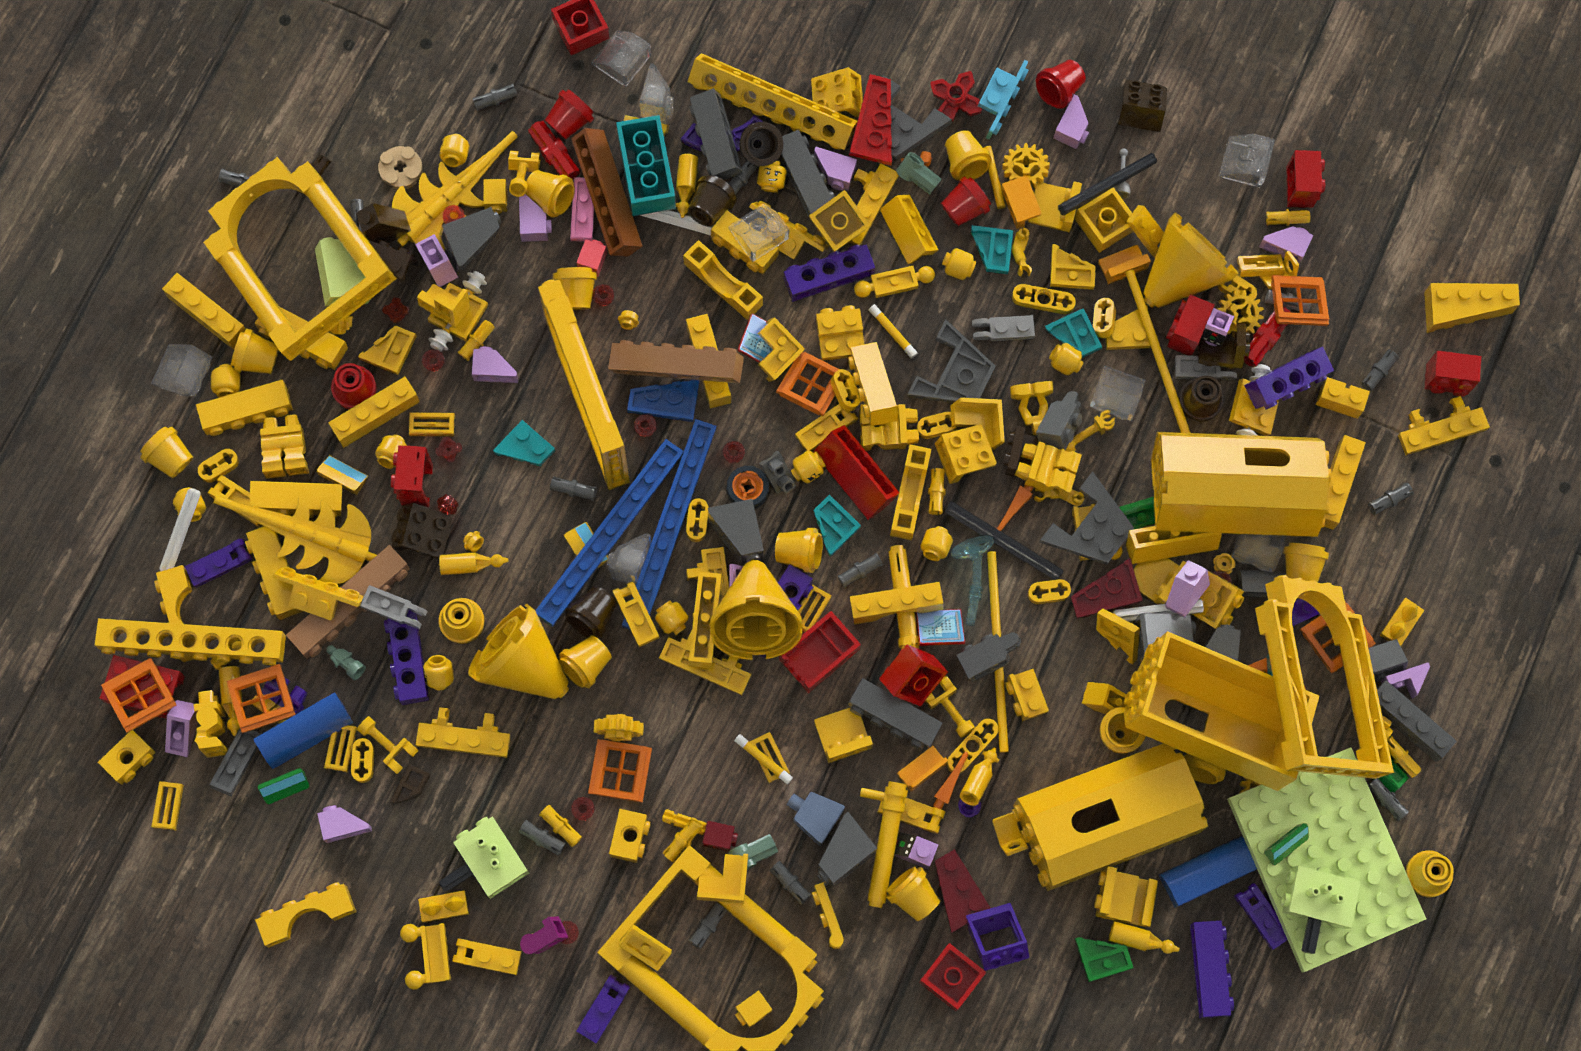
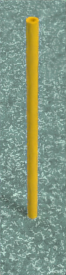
M1129 270L1125 273L1180 432L1190 433L1134 270Z
M990 551L987 552L992 634H998L1001 637L996 552ZM1001 667L994 672L1000 753L1009 752L1004 670Z

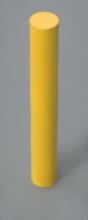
M986 146L984 149H987L992 157L988 172L997 209H1002L1006 206L992 147Z

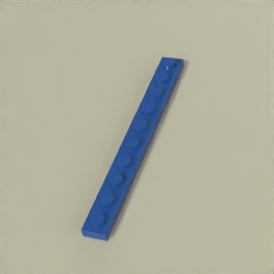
M695 419L636 584V588L649 615H651L717 426ZM624 618L622 627L630 630L628 623Z
M667 439L664 440L535 610L542 621L551 627L555 625L568 605L577 596L684 453L683 450Z

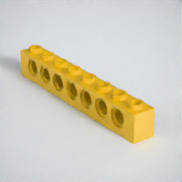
M702 53L695 58L687 81L698 90L708 91L714 88L721 95L722 99L725 98L732 101L733 105L751 109V112L756 115L767 116L774 123L790 126L793 131L799 130L800 133L804 132L810 135L812 139L827 142L832 148L838 150H845L850 144L858 122L855 119ZM713 74L717 82H713L709 75ZM729 82L736 86V91L730 88ZM748 91L754 92L756 99L751 98ZM768 99L773 100L776 107H771ZM788 108L795 111V116L788 113ZM807 117H812L815 120V124L809 123ZM827 125H831L835 133L828 131Z
M98 618L95 646L104 654H115L116 651H121L125 655L138 656V653H147V656L160 658L161 654L170 655V658L184 659V656H193L194 660L207 661L208 657L216 658V661L230 662V659H237L240 663L244 664L262 661L264 665L274 666L276 662L283 663L286 635L283 631ZM126 633L125 641L117 643L118 636ZM144 635H149V641L146 644L141 645V637ZM171 636L173 638L172 643L168 646H163V640ZM190 638H195L196 642L194 646L187 648V640ZM212 640L219 641L215 649L208 648ZM236 641H241V648L237 651H232V644ZM258 643L265 644L261 652H254V647Z

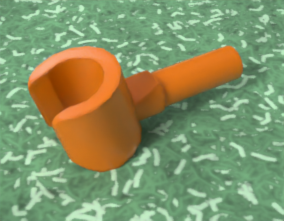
M922 151L920 158L924 161V165L929 167L932 161V154Z

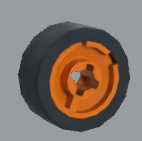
M742 466L730 474L727 480V495L731 503L752 499L754 509H757L764 504L768 497L769 482L762 470L754 466ZM750 485L752 488L745 492L744 486Z

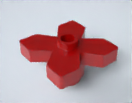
M971 71L960 73L956 82L949 84L944 79L935 80L930 83L933 96L944 100L938 110L951 118L952 121H954L959 109L969 116L982 113V108L978 107L979 98L968 94L975 85Z

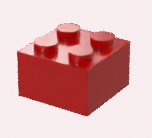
M570 0L551 9L553 22L571 56L610 39L608 26L594 0Z
M1294 151L1286 166L1287 207L1313 208L1317 200H1320L1321 193L1325 191V179H1322L1325 160L1321 159V151Z
M1191 294L1187 301L1182 300L1166 336L1169 339L1167 347L1192 356L1215 304Z
M1436 351L1426 364L1424 389L1431 390V392L1437 394L1451 392L1455 396L1468 395L1480 382L1482 356Z
M907 644L890 666L885 669L879 680L893 696L921 706L948 671L934 655Z
M949 943L919 983L956 1012L986 974V971Z

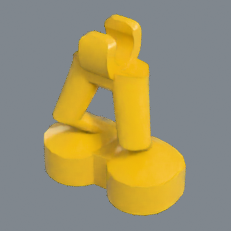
M1052 381L1019 384L1010 387L1011 399L1021 400L1018 410L1025 425L1031 426L1033 435H1037L1036 431L1048 410V403L1045 397L1053 393ZM1037 397L1040 406L1038 416H1032L1027 409L1029 398Z

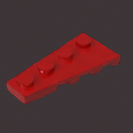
M870 74L849 155L891 166V79Z

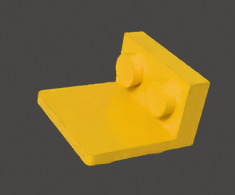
M847 67L811 79L813 102L839 113L847 111L853 116L859 117L863 102L861 75Z
M1074 181L1070 189L1037 182L1034 195L1040 207L1041 216L1032 218L1028 222L1070 232L1076 209L1066 215H1061L1058 205L1079 194L1082 183Z
M981 424L943 434L935 443L949 484L958 482L965 474L990 468L997 464Z
M1165 558L1137 563L1134 573L1140 593L1157 605L1165 604L1174 579L1186 562L1182 561L1179 566L1170 559Z
M851 708L814 720L828 763L872 749L873 743L871 737L867 735L861 716L850 711Z

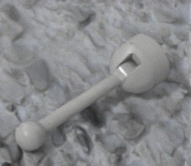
M1124 148L1119 152L1121 156V169L1125 168V160L1128 155L1127 149ZM1124 181L1114 187L1122 199L1130 197L1131 189L1127 182Z

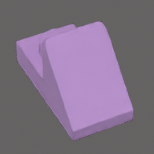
M1425 663L1386 676L1381 682L1383 683L1386 680L1396 689L1407 686L1413 699L1418 695L1430 665Z

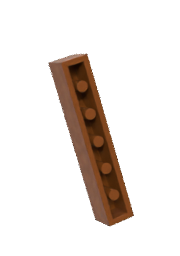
M584 128L571 139L609 254L613 256H630L643 246L604 130Z

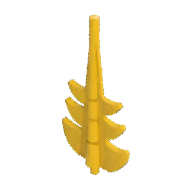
M511 131L497 146L457 176L453 175L443 162H440L438 175L442 184L441 188L430 183L426 174L422 173L419 180V193L423 201L420 203L412 200L406 193L404 186H400L394 195L392 208L405 211L411 231L401 236L397 240L398 244L402 247L408 241L416 244L435 234L441 247L446 251L439 235L442 224L466 217L458 208L460 203L470 208L484 207V201L477 198L471 192V189L500 154L518 138L517 134Z
M216 495L214 499V504L233 510L284 536V542L280 551L276 554L277 557H283L292 553L299 545L304 546L303 558L296 565V569L312 567L323 557L328 558L327 570L319 581L333 582L335 584L344 583L360 570L364 560L370 562L377 556L374 553L368 552L371 542V529L368 520L359 509L351 504L347 505V518L344 524L337 528L335 527L334 513L324 500H321L320 513L313 522L309 521V508L303 497L298 498L297 509L293 516L237 503L219 495Z

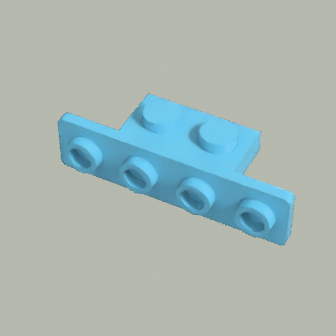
M1024 60L1016 77L998 67L996 68L978 104V107L996 115L986 136L987 139H990L992 134L997 135L1002 125L999 120L1001 116L1006 117L1011 107L1008 102L1010 98L1015 99L1020 89L1017 84L1019 80L1024 81L1029 71L1026 69L1028 61Z

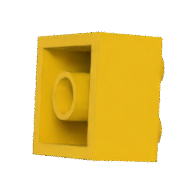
M1114 187L1080 207L1074 218L1099 253L1134 232L1126 222L1132 212Z
M845 190L809 215L810 220L833 252L870 227V224Z

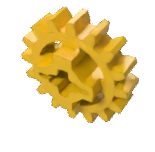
M1027 143L1024 144V148L1017 144L1016 151L1009 149L1008 155L1004 156L1005 163H1003L1002 169L1005 170L1004 177H1010L1009 181L1027 176L1030 185L1036 188V182L1043 184V177H1048V170L1050 168L1048 155H1043L1042 148L1037 151L1035 144L1031 148H1028Z
M1237 290L1232 291V296L1229 293L1225 294L1226 300L1218 301L1222 305L1221 308H1216L1234 316L1227 333L1233 332V337H1235L1237 322L1246 323V332L1253 334L1255 333L1253 327L1259 328L1261 326L1257 321L1264 319V316L1259 315V312L1264 310V308L1257 306L1260 299L1253 300L1254 293L1246 296V290H1241L1240 295ZM1236 299H1242L1238 305L1231 303ZM1242 310L1241 315H1243V317L1237 318L1238 313L1236 311Z
M624 714L606 715V718L594 720V733L604 734V739L631 741L634 736H643L644 723L633 721V717L625 716Z

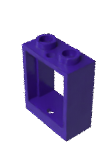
M1011 903L966 915L968 931L984 971L1029 958L1027 941ZM1006 927L1011 928L1017 943L985 952L979 935Z

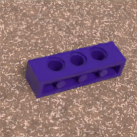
M858 244L841 253L839 251L832 252L823 259L814 258L801 266L792 265L784 271L783 279L790 298L794 302L870 277L875 274V265L867 244L863 246ZM850 261L855 266L848 268L844 263ZM831 268L834 273L825 274L823 270ZM811 275L814 279L805 281L802 277Z
M1320 347L1244 386L1255 409L1264 406L1266 410L1277 405L1276 400L1280 398L1284 401L1293 397L1295 390L1298 389L1299 392H1302L1311 387V382L1315 381V384L1324 381L1327 378L1326 374L1334 371L1324 348Z
M789 564L778 584L784 592L788 589H793L797 592L796 597L789 599L798 611L802 607L799 604L802 598H807L810 591L814 588L811 585L813 578Z
M409 610L406 617L417 620V614ZM391 619L384 620L386 634L390 633L391 642H387L389 656L393 655L394 664H390L392 677H396L397 686H393L395 699H399L402 705L429 701L428 688L425 684L423 672L424 660L419 629ZM400 631H408L406 639H397V634ZM409 652L412 654L409 661H400L403 653ZM408 674L415 676L411 684L403 683L404 677Z

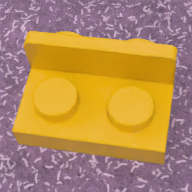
M1034 669L1008 676V682H1005L1006 689L1009 695L1013 694L1016 702L1013 703L1016 715L1021 716L1022 721L1049 712Z

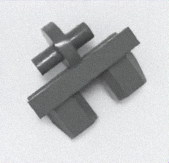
M775 451L770 458L759 463L777 495L782 491L788 493L795 488V480L780 452Z

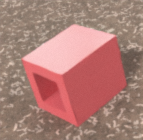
M585 239L576 262L577 267L592 268V272H596L598 277L607 255L606 246L598 240L589 241Z

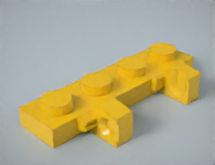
M881 163L875 173L870 171L868 174L858 169L854 176V181L858 180L864 186L863 190L865 192L857 207L870 224V227L899 177L895 170ZM870 227L849 241V243L861 245Z
M1461 396L1452 398L1449 403L1453 405L1454 409L1450 417L1430 423L1429 420L1424 422V417L1419 414L1420 409L1411 411L1408 414L1411 424L1408 425L1409 430L1398 434L1405 455L1488 430L1490 426L1482 407L1471 410L1469 406L1465 407Z
M724 547L701 550L702 563H697V568L687 569V581L692 578L698 580L699 572L722 574L720 604L729 590Z
M692 630L688 639L682 638L681 642L668 637L659 659L741 696L743 695L751 674L741 670L742 664L738 663L740 658L729 656L728 660L723 658L721 661L713 657L712 669L689 666Z
M439 707L438 718L432 719V724L419 723L416 747L508 757L511 735L498 732L499 727L494 726V714L485 713L483 727L477 726V730L453 727V723H448L449 708Z

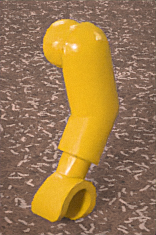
M1026 228L1018 230L1011 248L1016 264H1019L1018 276H1022L1023 270L1027 271L1028 276L1032 272V268L1026 264L1027 259L1024 254L1030 235L1029 230Z
M1035 489V491L1043 494V498L1034 497V500L1037 502H1042L1045 498L1049 497L1050 499L1061 498L1058 496V489L1046 492ZM1072 489L1067 500L1064 501L1074 506H1080L1085 498L1083 493Z

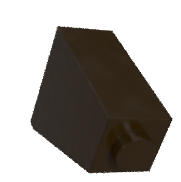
M372 203L356 213L362 233L368 241L376 243L377 240L391 243L411 231L405 211Z

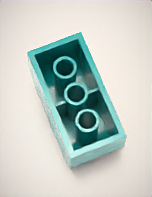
M660 115L616 122L632 216L676 209L675 193Z

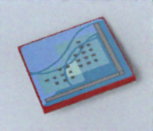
M752 313L737 351L760 363L773 349L757 334L766 325L767 321Z
M961 609L939 610L927 613L916 612L920 646L965 644Z

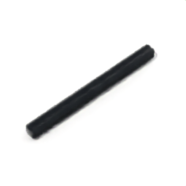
M1150 153L1061 203L1058 205L1060 214L1066 215L1109 189L1156 164L1157 158L1155 154Z
M950 502L946 507L945 513L1053 580L1061 578L1064 571L1060 567L956 503Z

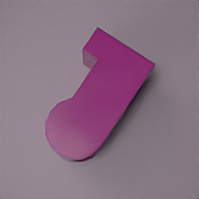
M559 916L544 919L542 921L544 925L542 929L535 933L524 935L520 942L522 951L526 954H540L567 939L568 935Z

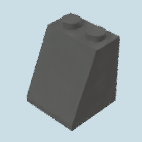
M492 207L442 225L439 235L456 274L461 273L497 236L501 220L498 213L493 212Z
M752 499L708 508L709 524L741 566L751 560L763 562L764 549Z
M1139 614L1133 623L1140 628L1138 667L1145 657L1144 654L1148 645L1153 644L1157 637H1161L1167 631L1194 642L1193 634L1196 633L1195 622L1191 621V615L1187 614L1186 617H1183L1179 614Z
M1221 625V627H1218L1213 632L1204 647L1238 661L1241 630L1235 629L1232 625Z
M849 812L844 814L818 865L817 877L822 883L824 882L825 886L829 885L831 888L874 856L877 847Z

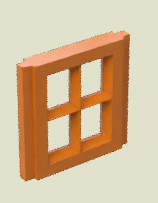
M1272 275L1271 287L1277 324L1329 325L1325 285L1322 277ZM1281 287L1296 288L1297 298H1282ZM1300 288L1316 289L1317 299H1302ZM1283 302L1298 303L1300 313L1284 312ZM1302 303H1317L1319 314L1304 313Z
M802 352L794 360L776 393L817 415L824 416L835 397V393L831 386V380L826 388L815 383L821 371L833 377L835 372L840 369L806 352ZM807 363L818 368L811 380L800 375ZM797 379L809 384L802 396L791 391ZM812 386L823 391L816 404L806 399Z
M1345 602L1346 610L1355 614L1348 603ZM1320 615L1302 627L1300 631L1332 674L1343 667L1342 656L1339 653L1331 659L1324 650V648L1334 642L1333 638L1321 645L1314 636L1328 626ZM1364 627L1368 648H1371L1376 643Z
M152 658L143 661L101 685L126 733L177 706ZM150 673L156 684L140 692L134 681ZM131 684L136 695L120 703L115 692ZM158 688L163 699L148 707L142 696ZM139 699L143 710L128 718L123 706Z
M280 664L226 681L242 734L296 715ZM276 679L279 691L262 695L259 684ZM255 685L258 697L241 702L238 691ZM281 695L284 707L267 712L264 700ZM260 701L263 713L246 719L243 707Z
M598 739L588 794L643 803L652 748ZM609 750L621 751L618 768L606 766ZM626 752L638 754L635 771L623 769ZM605 771L617 773L615 790L602 788ZM622 774L635 775L632 792L619 790Z

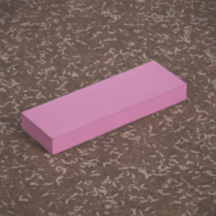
M574 177L575 194L572 202L570 240L585 242L586 239L592 241L594 206L585 178Z

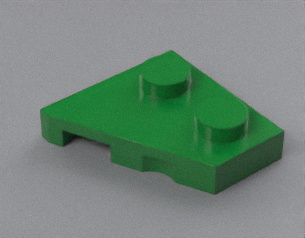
M1081 937L1074 939L1088 982L1134 968L1126 945L1088 940Z

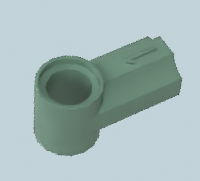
M912 152L906 155L896 169L897 174L902 179L914 182L929 195L942 180L924 165V161L918 155Z
M768 834L750 844H742L728 853L741 856L748 854L747 870L756 866L757 862L778 853L773 838Z

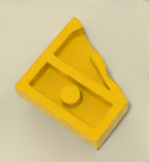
M1053 244L1050 287L1094 290L1095 266L1087 261H1082L1073 253L1069 254L1059 249L1058 245Z
M1138 309L1116 320L1114 333L1105 338L1106 350L1151 347Z
M394 326L384 337L376 340L374 345L365 353L361 352L358 357L364 362L398 375L417 336L413 332Z
M1102 608L1097 613L1096 630L1104 638L1108 639L1116 650L1120 647L1129 656L1127 661L1133 664L1138 658L1140 628Z

